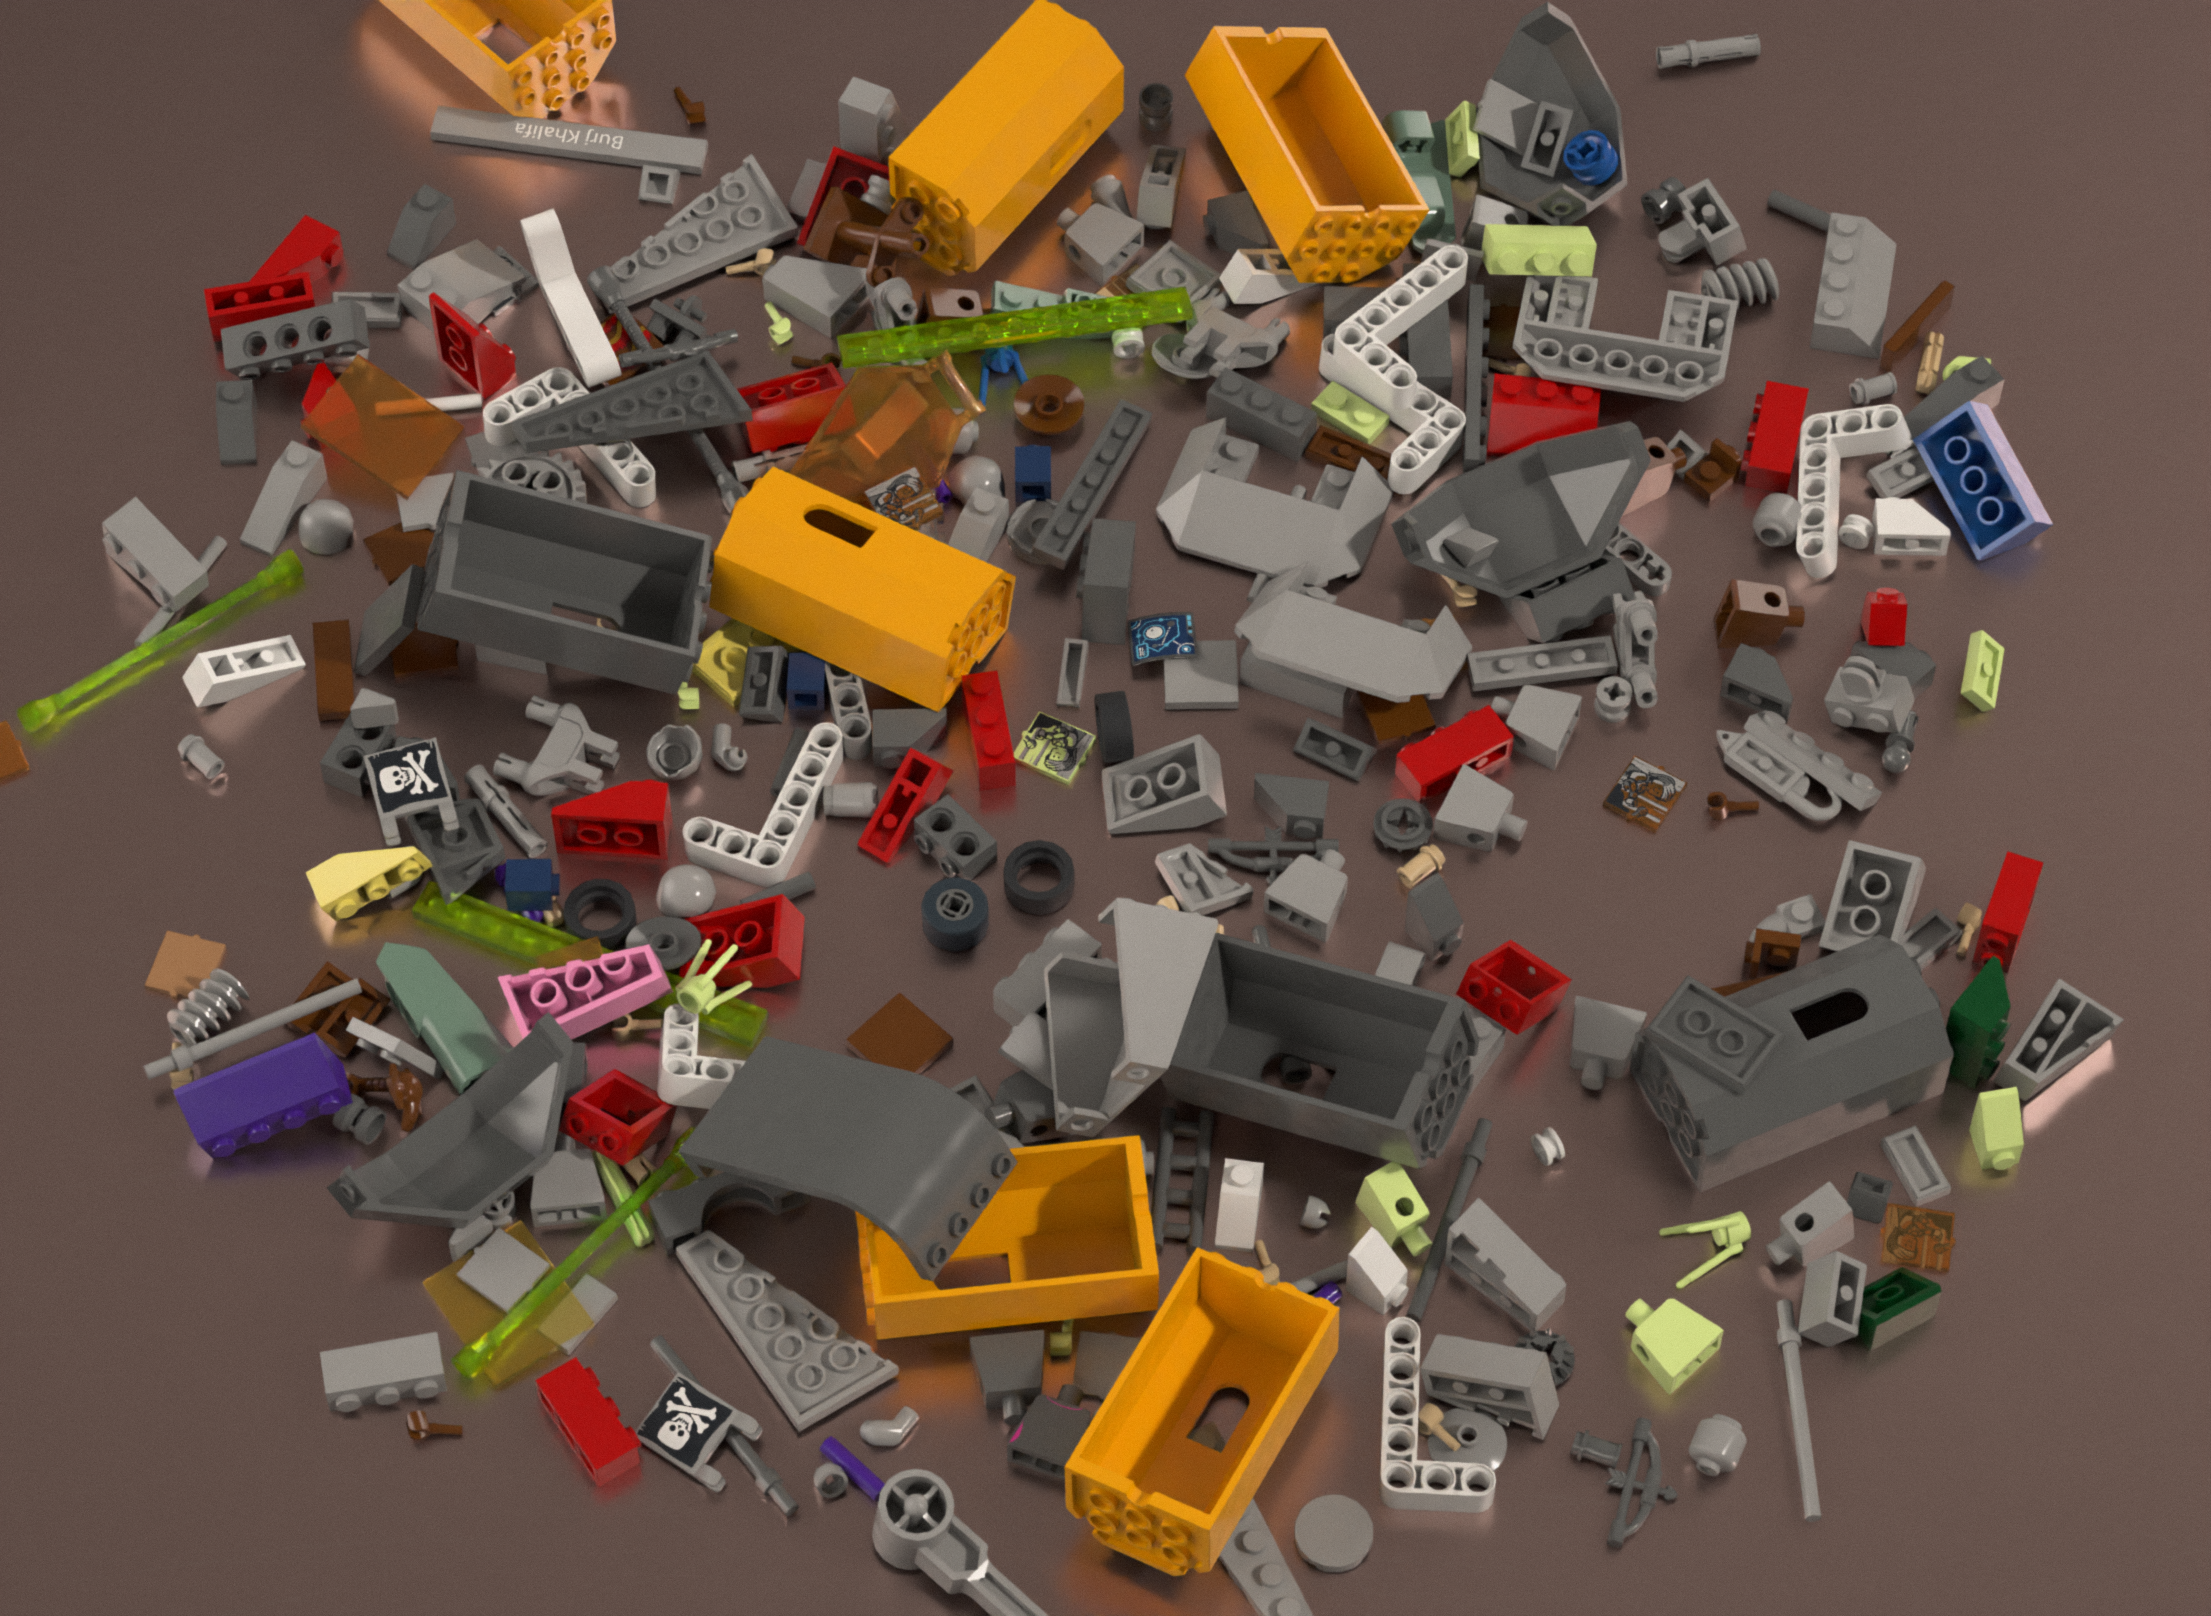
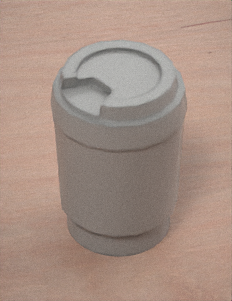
M872 782L839 783L833 786H824V814L834 815V817H872L879 805L878 786Z

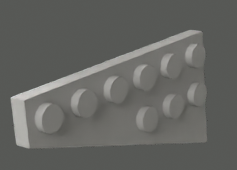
M751 154L743 160V166L733 174L728 172L720 179L718 186L709 193L703 192L668 220L664 224L665 228L654 237L648 236L641 242V248L629 257H622L611 268L620 282L621 295L625 299V305L628 307L755 254L760 249L769 248L798 236V226ZM603 302L609 314L613 313L614 311H611L608 305Z
M709 1229L675 1248L676 1256L798 1432L899 1374V1367L889 1359L885 1361L871 1350V1346L861 1339L856 1340L841 1329L838 1322L792 1290L790 1292L776 1282V1278L766 1270L761 1271L745 1259L744 1254Z

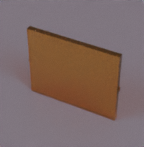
M358 354L334 385L326 390L325 396L304 420L300 428L408 500L432 468L438 466L439 459L458 437L464 426Z

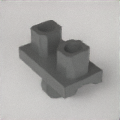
M692 295L684 301L678 297L674 301L673 306L679 309L680 312L655 298L650 304L649 308L654 314L646 328L658 340L665 342L673 328L680 331L674 343H684L712 337L707 334L705 327L694 321L696 319L703 323L707 319V313L701 311V298Z

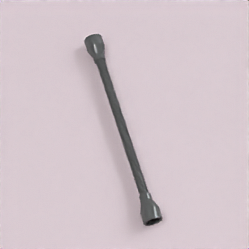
M601 266L593 270L587 277V283L595 296L605 302L611 311H614L637 350L642 352L653 350L625 305V299L621 295L620 282L610 266ZM660 361L645 363L650 371L663 367ZM702 428L687 430L712 473L717 478L716 483L721 489L722 503L732 517L735 503L740 497H745L749 490L738 482L731 472H728Z

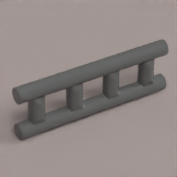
M1164 1107L1161 1110L1150 1214L1156 1250L1162 1249L1164 1238L1186 1239V1251L1194 1253L1197 1247L1202 1248L1215 1114L1212 1111L1204 1110L1199 1113V1122L1176 1121L1177 1111L1171 1107ZM1174 1136L1197 1138L1195 1156L1172 1154ZM1170 1170L1194 1171L1192 1190L1169 1188ZM1167 1203L1190 1205L1189 1223L1165 1222Z

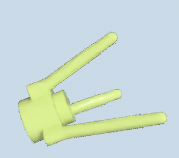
M710 939L704 941L684 979L675 988L678 1002L685 1010L694 1014L702 1011L708 1015L719 1004L752 986V982L748 980L714 998L716 985L712 979L738 950L737 945L733 944L705 975L695 976L712 944Z
M1738 1211L1713 1220L1677 1225L1659 1230L1661 1236L1711 1230L1718 1246L1725 1245L1726 1247L1725 1250L1676 1283L1678 1289H1682L1690 1282H1693L1728 1257L1743 1252L1742 1243L1751 1239L1750 1225L1743 1212Z

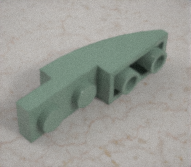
M995 281L991 288L990 317L1020 323L1019 332L1065 339L1112 338L1113 332L1118 328L1133 326V302L1067 288L1063 296L1000 281Z

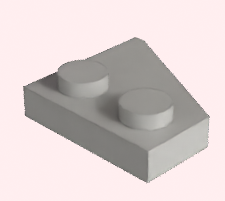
M1190 843L1159 853L1156 856L1155 864L1184 912H1197L1205 915L1252 899L1254 893L1252 886L1248 883L1241 886L1226 875L1227 869L1216 861L1209 860L1202 851Z
M352 1017L346 1031L359 1038L356 1045L375 1055L380 1049L382 1052L379 1056L393 1064L400 1066L402 1061L440 1080L444 1070L437 1060L406 1042Z

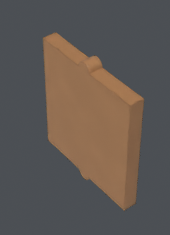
M167 930L145 982V989L168 994L172 999H177L178 997L189 999L188 994L192 989H199V983L203 979H210L211 971L219 968L226 951V944L201 939L198 934L188 936Z

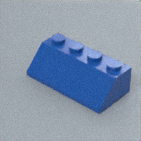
M1968 401L1913 439L1977 560L1982 561L2022 546L2053 526L2051 519L1988 404Z

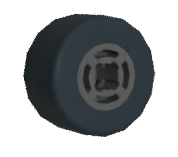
M956 877L945 878L934 883L925 892L921 903L923 931L931 943L940 949L962 951L977 945L985 937L989 926V908L987 896L981 887L971 880Z

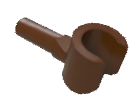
M676 87L674 93L684 107L687 123L705 122V106L703 101L691 103V100L682 88Z
M826 353L821 360L793 355L791 363L809 368L833 363L835 368H839L841 358L835 353Z
M1712 792L1707 796L1708 805H1721L1720 807L1709 808V814L1714 820H1723L1729 812L1759 810V801H1728L1726 795L1722 792Z
M413 1411L407 1414L406 1427L408 1435L415 1441L426 1439L430 1434L462 1435L463 1425L428 1423L427 1414L424 1411Z

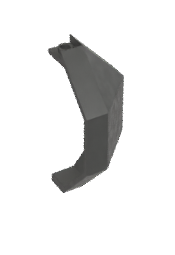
M1546 2L1521 18L1491 79L1539 105L1541 100L1550 98L1581 108L1572 138L1588 130H1596L1603 133L1618 154L1617 168L1602 183L1593 186L1583 185L1577 181L1563 159L1555 177L1521 167L1524 155L1521 156L1478 133L1480 188L1503 203L1525 210L1528 215L1551 226H1568L1590 213L1627 186L1621 109L1571 17L1551 3ZM1478 106L1476 108V117L1479 110Z
M1631 421L1537 441L1445 481L1391 523L1404 557L1411 564L1508 599L1600 559L1651 459L1639 427ZM1466 528L1474 529L1499 540L1489 557L1466 568L1443 543L1445 538Z
M548 1012L535 1023L532 1031L462 1095L386 1153L356 1170H353L349 1165L346 1166L339 1178L330 1184L327 1189L351 1218L460 1229L466 1228L546 1166L552 1158L573 1041Z

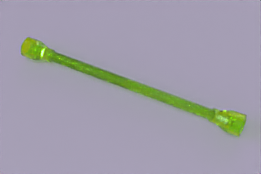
M291 549L285 550L273 557L266 568L256 574L255 579L252 578L251 581H247L243 586L240 585L239 588H235L231 593L229 592L215 602L208 604V606L200 609V612L196 611V614L193 613L192 616L184 618V621L181 620L180 623H176L172 628L169 627L168 630H164L160 635L157 634L156 637H152L148 642L145 641L144 644L137 646L136 649H132V651L125 653L124 656L122 655L120 658L113 660L112 663L110 662L108 665L101 667L100 670L98 669L88 677L81 679L80 682L78 681L76 684L69 686L68 689L66 688L57 694L54 693L47 698L31 700L17 708L15 711L19 721L25 730L32 735L47 726L56 713L63 710L64 706L69 704L70 701L73 702L74 699H78V696L81 697L82 694L85 695L86 692H90V689L97 688L98 685H102V682L105 683L106 680H110L114 675L117 676L118 673H122L126 668L129 669L130 666H134L138 661L141 662L142 659H146L150 654L152 655L154 652L161 650L162 647L164 648L166 645L173 643L174 640L176 641L186 633L188 634L198 626L205 624V621L208 622L209 619L217 617V614L220 615L221 612H225L229 607L232 608L233 605L244 601L245 598L247 599L249 596L256 594L257 591L268 589L273 585L288 583L304 574L300 560Z
M690 1126L676 1140L671 1153L663 1160V1166H660L649 1179L642 1183V1186H639V1189L632 1193V1196H629L615 1210V1213L613 1212L611 1216H608V1219L604 1220L601 1226L594 1230V1233H591L573 1253H570V1256L566 1257V1260H563V1263H560L556 1270L549 1274V1277L547 1276L535 1290L531 1291L528 1297H525L521 1304H518L514 1311L507 1315V1318L505 1317L500 1324L496 1325L493 1331L486 1332L480 1339L465 1345L451 1358L454 1367L466 1379L474 1381L488 1367L494 1352L501 1346L500 1343L505 1337H508L512 1330H515L519 1323L526 1319V1316L528 1317L547 1296L554 1292V1289L561 1285V1282H564L585 1259L589 1258V1255H592V1252L599 1248V1245L606 1241V1238L608 1239L627 1218H630V1215H633L637 1208H640L654 1194V1191L656 1192L672 1175L677 1174L684 1167L688 1166L679 1150L696 1129L695 1127Z

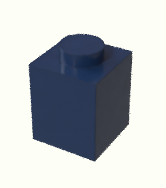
M1028 445L1015 447L1016 502H1026L1036 499V502H1046V499H1051V446Z
M805 651L789 653L787 678L788 709L825 710V660Z
M506 859L505 895L507 910L553 911V896H560V873H553L552 859Z

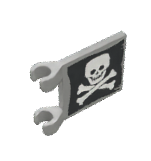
M436 737L364 756L383 834L388 847L401 843L395 820L397 818L439 808L445 831L459 828Z
M678 1372L635 1433L643 1445L717 1493L724 1487L726 1480L719 1471L707 1465L706 1462L731 1427H734L752 1441H756L759 1438L763 1429L754 1418L732 1407Z

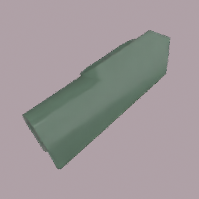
M1400 110L1391 112L1382 120V127L1429 208V212L1420 224V227L1410 239L1412 248L1423 254L1428 238L1446 243H1451L1456 238L1445 121L1440 120L1430 123L1426 111Z
M385 942L376 960V965L384 976L385 985L391 1000L417 1038L423 1037L458 1093L462 1095L514 1047L425 948Z

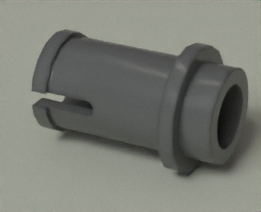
M1585 1430V1433L1577 1431L1570 1454L1576 1455L1579 1461H1581L1582 1457L1616 1469L1623 1444H1617L1589 1435V1430Z

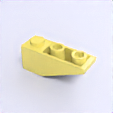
M413 846L337 854L307 871L306 875L320 908L337 922L342 918L354 915L359 908L371 901L385 897L392 889L404 882L418 878L422 872L432 867V864L424 854Z

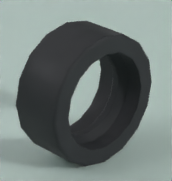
M1115 691L1095 694V718L1103 761L1110 763L1133 759V732L1125 692Z
M1043 840L1030 841L1014 848L1006 858L1003 870L1004 888L1006 896L1015 907L1026 913L1047 914L1063 907L1071 898L1075 885V871L1072 858L1062 847L1053 842ZM1044 863L1058 869L1061 874V880L1056 887L1049 891L1035 892L1020 886L1017 875L1022 868L1029 864Z
M593 879L583 882L570 892L565 901L564 919L568 935L579 948L588 952L608 953L621 948L626 944L629 932L636 926V909L631 893L622 884L610 879ZM598 901L611 902L618 905L622 910L621 921L612 928L603 931L590 930L583 927L579 923L578 915L588 904Z

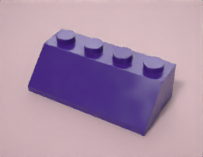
M315 1033L174 1089L176 1100L198 1145L212 1159L229 1156L236 1149L251 1143L264 1142L271 1135L286 1129L301 1127L306 1121L321 1115L336 1113L341 1107L353 1103L343 1063Z

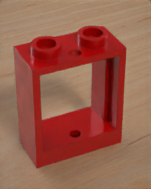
M2007 851L1982 922L1972 962L1984 967L1994 955L2000 959L2002 971L2009 973L2035 897L2044 862Z
M1510 939L1469 965L1456 995L1518 1035L1558 1010L1572 979ZM1530 967L1535 969V974L1530 972ZM1496 987L1501 990V994L1495 990Z
M613 1069L568 1099L559 1131L624 1166L669 1134L678 1105L662 1101L657 1091ZM603 1108L606 1111L616 1115L617 1117L625 1120L626 1122L632 1125L629 1126L621 1122L620 1120L610 1116L609 1114L601 1111L600 1109ZM592 1136L597 1138V1143L592 1140Z

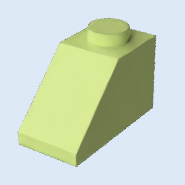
M2017 1087L1982 1092L1978 1095L1969 1131L1982 1170L1989 1168L2003 1170L2019 1163L2024 1141Z

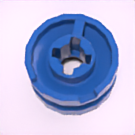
M1596 130L1581 132L1571 139L1564 150L1563 160L1578 182L1583 185L1593 186L1607 180L1615 172L1618 165V154L1603 133Z

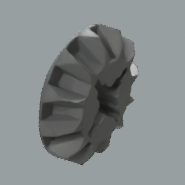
M1405 798L1390 800L1383 804L1377 810L1373 821L1375 838H1379L1385 848L1389 846L1396 848L1399 853L1404 849H1412L1415 852L1418 846L1423 843L1427 844L1433 829V821L1429 811L1419 802ZM1402 816L1406 817L1405 822H1407V827H1409L1404 835H1400L1397 827L1400 821H1402Z
M1533 1328L1529 1334L1519 1337L1515 1345L1517 1348L1535 1349L1541 1352L1553 1349L1550 1357L1552 1362H1549L1555 1386L1561 1384L1570 1376L1575 1364L1574 1347L1570 1346L1566 1341L1564 1334L1558 1335L1553 1333L1550 1328L1545 1331H1536Z

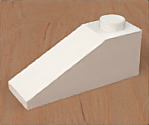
M1238 249L1219 277L1234 304H1261L1319 284L1299 283L1280 249Z
M291 635L198 653L182 678L198 708L235 699L302 670L306 664Z

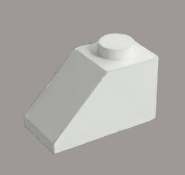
M1897 497L1876 498L1872 515V524L1875 528L1873 534L1874 554L1946 556L1950 540V529L1913 499H1899Z
M1225 1158L1214 1248L1253 1253L1263 1186L1264 1163Z
M1373 1227L1368 1230L1348 1254L1345 1290L1384 1315L1392 1305L1397 1307L1407 1295L1409 1290L1406 1286L1408 1270L1381 1234Z

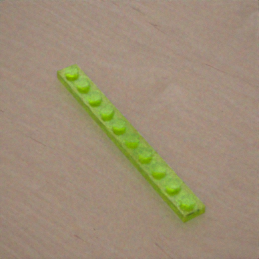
M1177 287L838 335L837 344L843 369L859 368L866 365L894 363L908 359L929 358L937 355L965 353L972 350L1000 348L1007 345L1035 343L1042 340L1070 338L1077 335L1105 333L1133 327L1140 328L1148 325L1175 323L1193 319V309L1186 287Z
M428 881L412 909L413 918L537 966L544 967L545 969L565 966L567 962L578 959L582 961L598 959L602 954L614 952L465 894L460 895L452 903L446 905L436 883ZM666 971L665 974L673 993L644 1006L662 1014L665 1013L666 1008L670 1005L680 1004L675 988L684 979ZM715 990L714 998L722 993ZM732 997L716 1006L708 1015L700 1011L698 1013V1027L753 1048L769 1018L768 1010Z

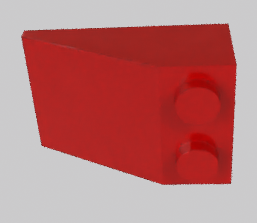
M833 146L797 244L805 246L831 187H839L860 199L862 194L867 193L870 187L868 181L871 175L890 181L889 167Z
M435 292L428 296L438 359L475 393H481V398L484 401L517 377L514 362L516 357L508 345L505 343L500 344L493 338L490 330L483 323H476L468 314Z
M653 779L628 781L552 808L551 817L557 853L668 860L673 823L668 783Z
M784 894L685 918L686 921L698 929L701 936V947L706 939H710L712 942L695 976L705 975L717 960L735 944L738 946V950L712 979L716 986L735 987L749 980L752 982L751 987L768 988L800 980L805 917ZM695 957L690 962L680 966L679 982L684 979Z

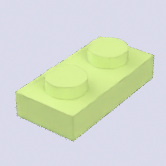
M1463 101L1445 119L1449 174L1459 178L1471 167L1475 166L1480 159L1478 132L1473 130L1476 121V106L1467 101Z
M1334 381L1311 403V410L1317 412V416L1352 438L1369 445L1389 425V415Z
M1980 630L1970 635L1961 694L1982 712L1995 708L2005 648L1986 632Z

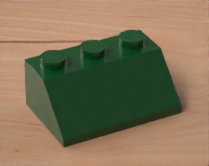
M1994 955L1951 1007L1945 1028L1954 1052L1949 1073L1974 1089L1983 1078L1989 1080L1999 1067L2000 1061L1997 1057L2005 1046V1042L2002 1039L2011 1025L2007 1021L2011 1004L2000 959Z

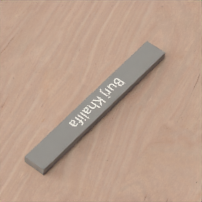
M439 105L437 106L430 131L431 140L639 167L649 165L700 175L702 174L708 150V141L702 139L532 117H518L509 114Z

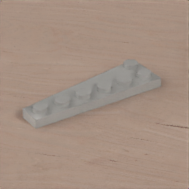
M1214 1421L1193 1429L1188 1439L1220 1453L1226 1445ZM1252 1498L1221 1551L1219 1559L1228 1569V1574L1239 1589L1245 1592L1247 1600L1259 1616H1313L1255 1500Z

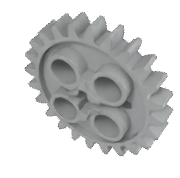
M515 447L514 456L510 457L505 451H502V461L498 462L490 458V469L479 468V474L482 477L529 489L533 488L536 491L587 503L585 481H582L581 471L579 469L574 470L572 460L563 462L562 453L560 452L551 458L549 457V450L542 451L540 454H535V452L522 454L521 449Z

